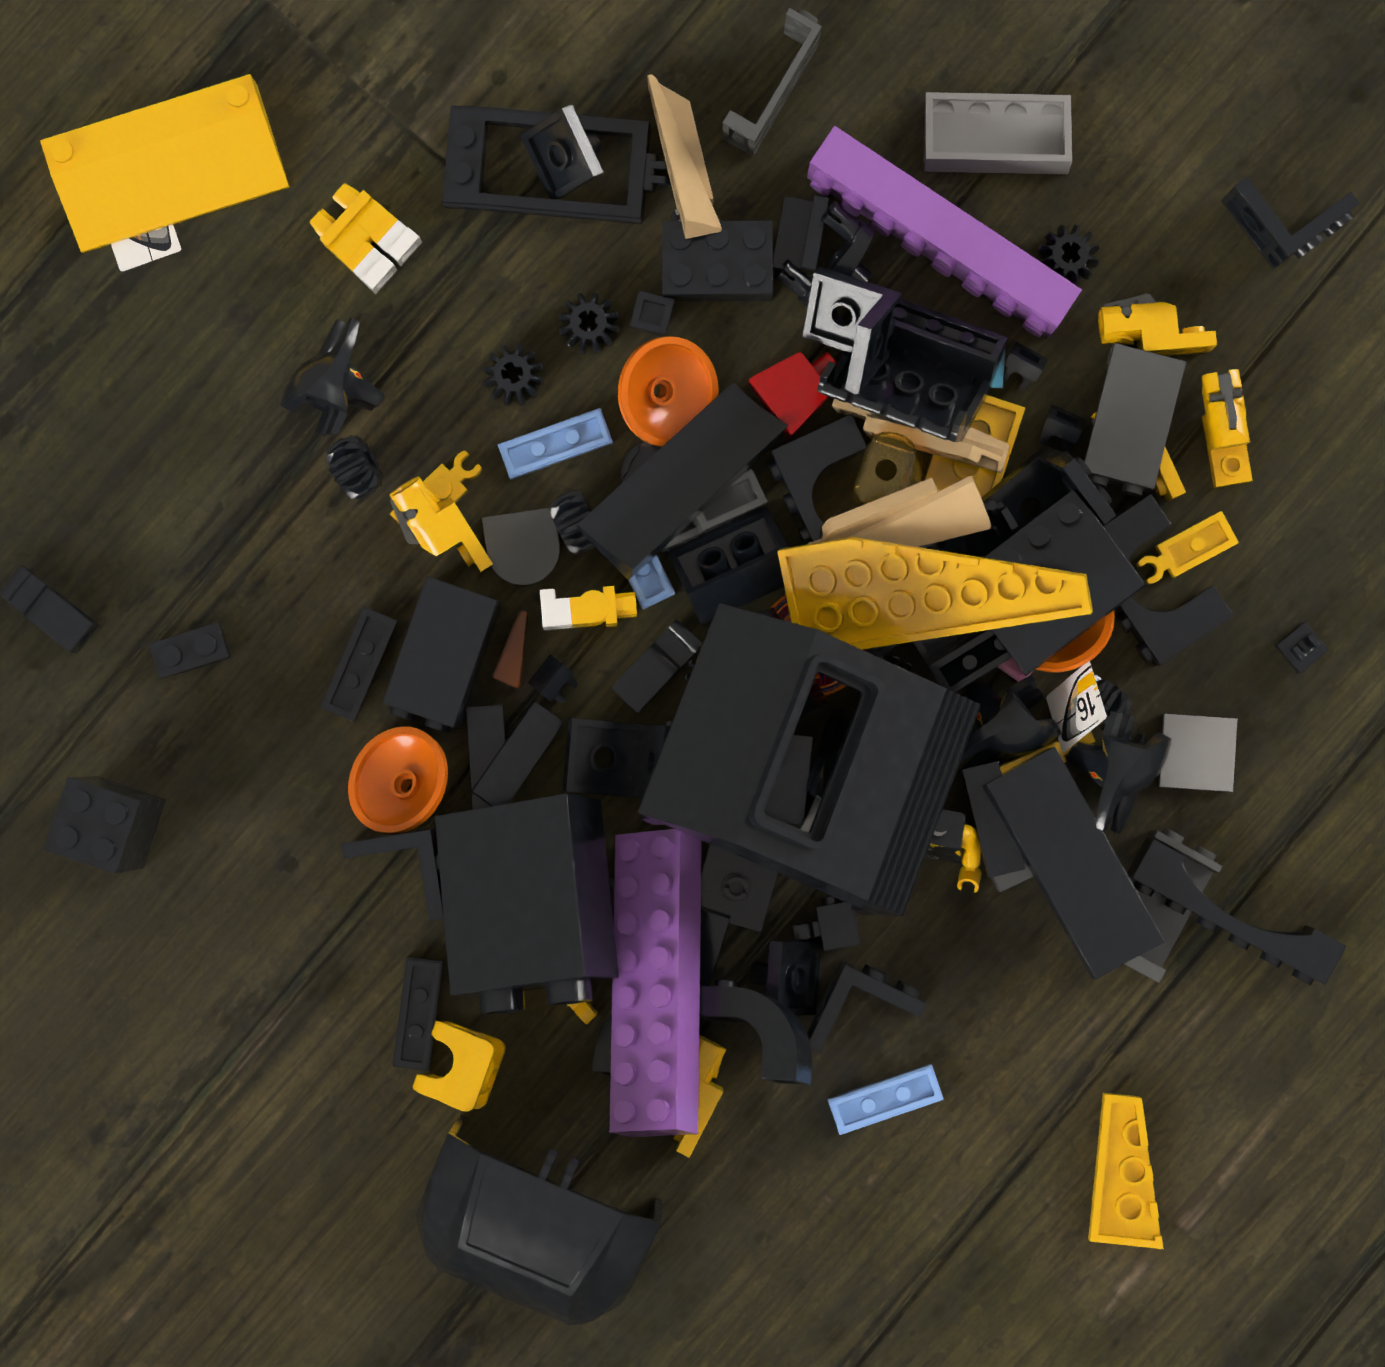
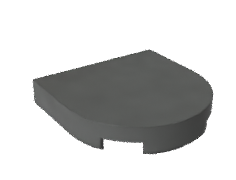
M549 508L482 517L487 555L493 563L491 567L502 579L515 585L527 586L543 581L553 571L560 556V542L558 530L550 515Z

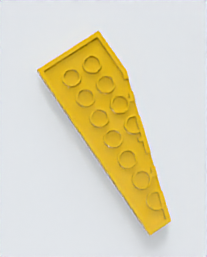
M857 537L782 548L777 551L791 622L817 629L861 650L1081 616L1093 612L1087 575L1083 573Z

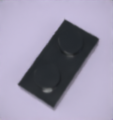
M219 622L148 644L159 679H165L231 658L225 635Z

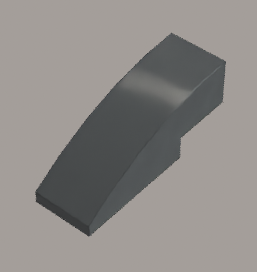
M753 470L746 471L669 542L661 552L663 553L766 504L768 501Z

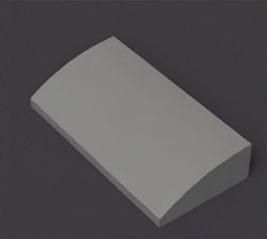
M925 93L923 172L1069 174L1072 164L1071 95Z

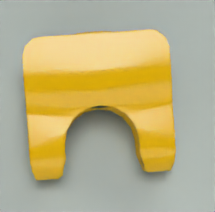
M435 1021L431 1035L450 1048L454 1058L453 1067L444 1077L434 1074H417L413 1083V1089L422 1095L461 1111L468 1112L473 1109H481L487 1104L506 1049L504 1042L493 1036L453 1022Z

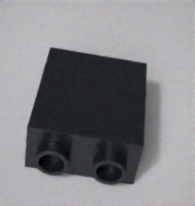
M561 794L435 816L451 995L480 996L481 1014H502L526 1010L524 991L546 988L547 1005L584 1003L593 1001L591 982L619 978L601 800L572 794Z

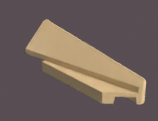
M647 75L650 99L685 239L721 232V224L712 206L713 195L690 101L661 85L654 75Z
M837 399L833 401L832 406L837 413L847 416L852 414L855 418L865 420L863 431L869 437L999 473L1003 471L1009 445L972 427L969 428L962 442H952L922 432L920 429L887 419L883 415H877L855 407L848 402L845 403Z
M972 476L941 491L938 490L933 478H929L828 519L822 526L823 537L808 544L857 537L920 547L989 530L992 525Z

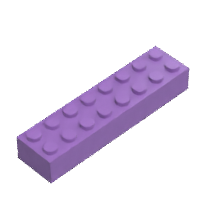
M835 125L810 161L807 179L811 181L810 186L815 191L826 197L832 194L842 201L840 206L845 211L856 217L862 214L872 221L870 226L878 233L886 237L892 234L902 241L901 247L916 257H919L920 254L933 261L931 266L937 272L946 277H949L951 274L963 281L961 286L967 292L976 297H980L981 294L993 301L992 307L1006 317H1010L1013 314L1024 322L1022 327L1036 337L1040 338L1043 334L1049 338L1082 291L1081 288Z
M676 829L615 835L614 936L619 978L613 979L609 1132L628 1137L698 1134L701 840Z

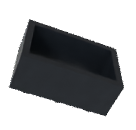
M773 220L719 221L722 228L721 232L685 239L681 221H662L663 297L674 299V301H772Z

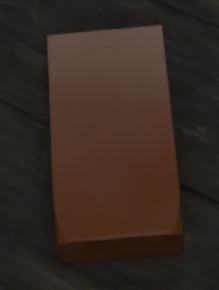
M523 610L519 611L493 673L494 679L518 689L521 688L529 615Z

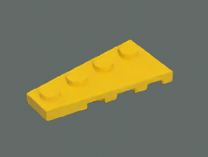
M1103 1093L1088 1239L1090 1242L1164 1249L1162 1236L1160 1235L1158 1207L1154 1194V1179L1149 1159L1142 1098L1140 1096Z

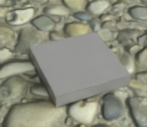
M1162 714L1161 733L1170 737L1172 741L1167 759L1158 775V787L1233 792L1238 719Z

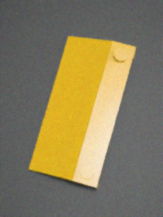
M251 74L40 140L51 177L82 253L289 188L258 86Z

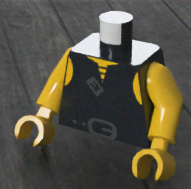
M942 809L925 857L963 864L964 866L960 869L957 887L959 890H962L963 882H971L975 885L974 892L976 893L979 889L982 875L981 870L978 868L981 861V848L977 830L967 824L966 814Z

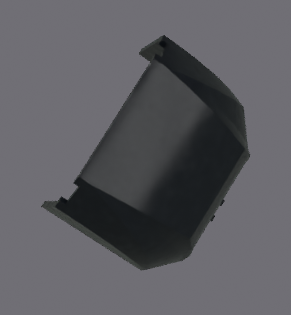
M460 1114L448 1132L416 1214V1221L428 1260L442 1272L567 1325L586 1324L620 1306L630 1292L659 1229L663 1200L655 1198L647 1218L626 1213L568 1188L579 1162L575 1158H572L567 1163L561 1184L546 1179L550 1169L553 1168L556 1162V1154L558 1152L550 1148L541 1172L537 1175L476 1149L459 1138L467 1119L466 1116Z

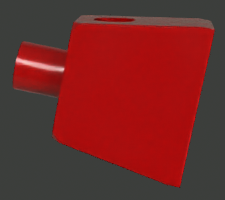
M801 352L796 353L754 375L748 381L749 387L769 413L788 425L785 433L790 439L797 434L830 398L817 391L820 376L828 362L836 363L828 352L812 364Z

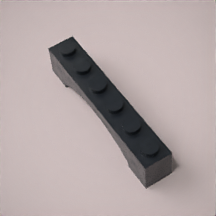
M1146 837L1127 872L1128 877L1135 880L1133 883L1135 889L1149 897H1152L1154 891L1167 898L1164 903L1165 906L1184 915L1186 909L1199 916L1196 923L1214 933L1218 927L1231 933L1227 940L1245 950H1248L1250 945L1260 949L1262 953L1259 958L1277 968H1280L1282 962L1294 968L1291 975L1311 986L1315 980L1326 985L1347 946L1307 925L1304 926L1302 931L1281 932L1251 926L1234 918L1215 905L1196 886L1183 865L1185 856L1152 838Z

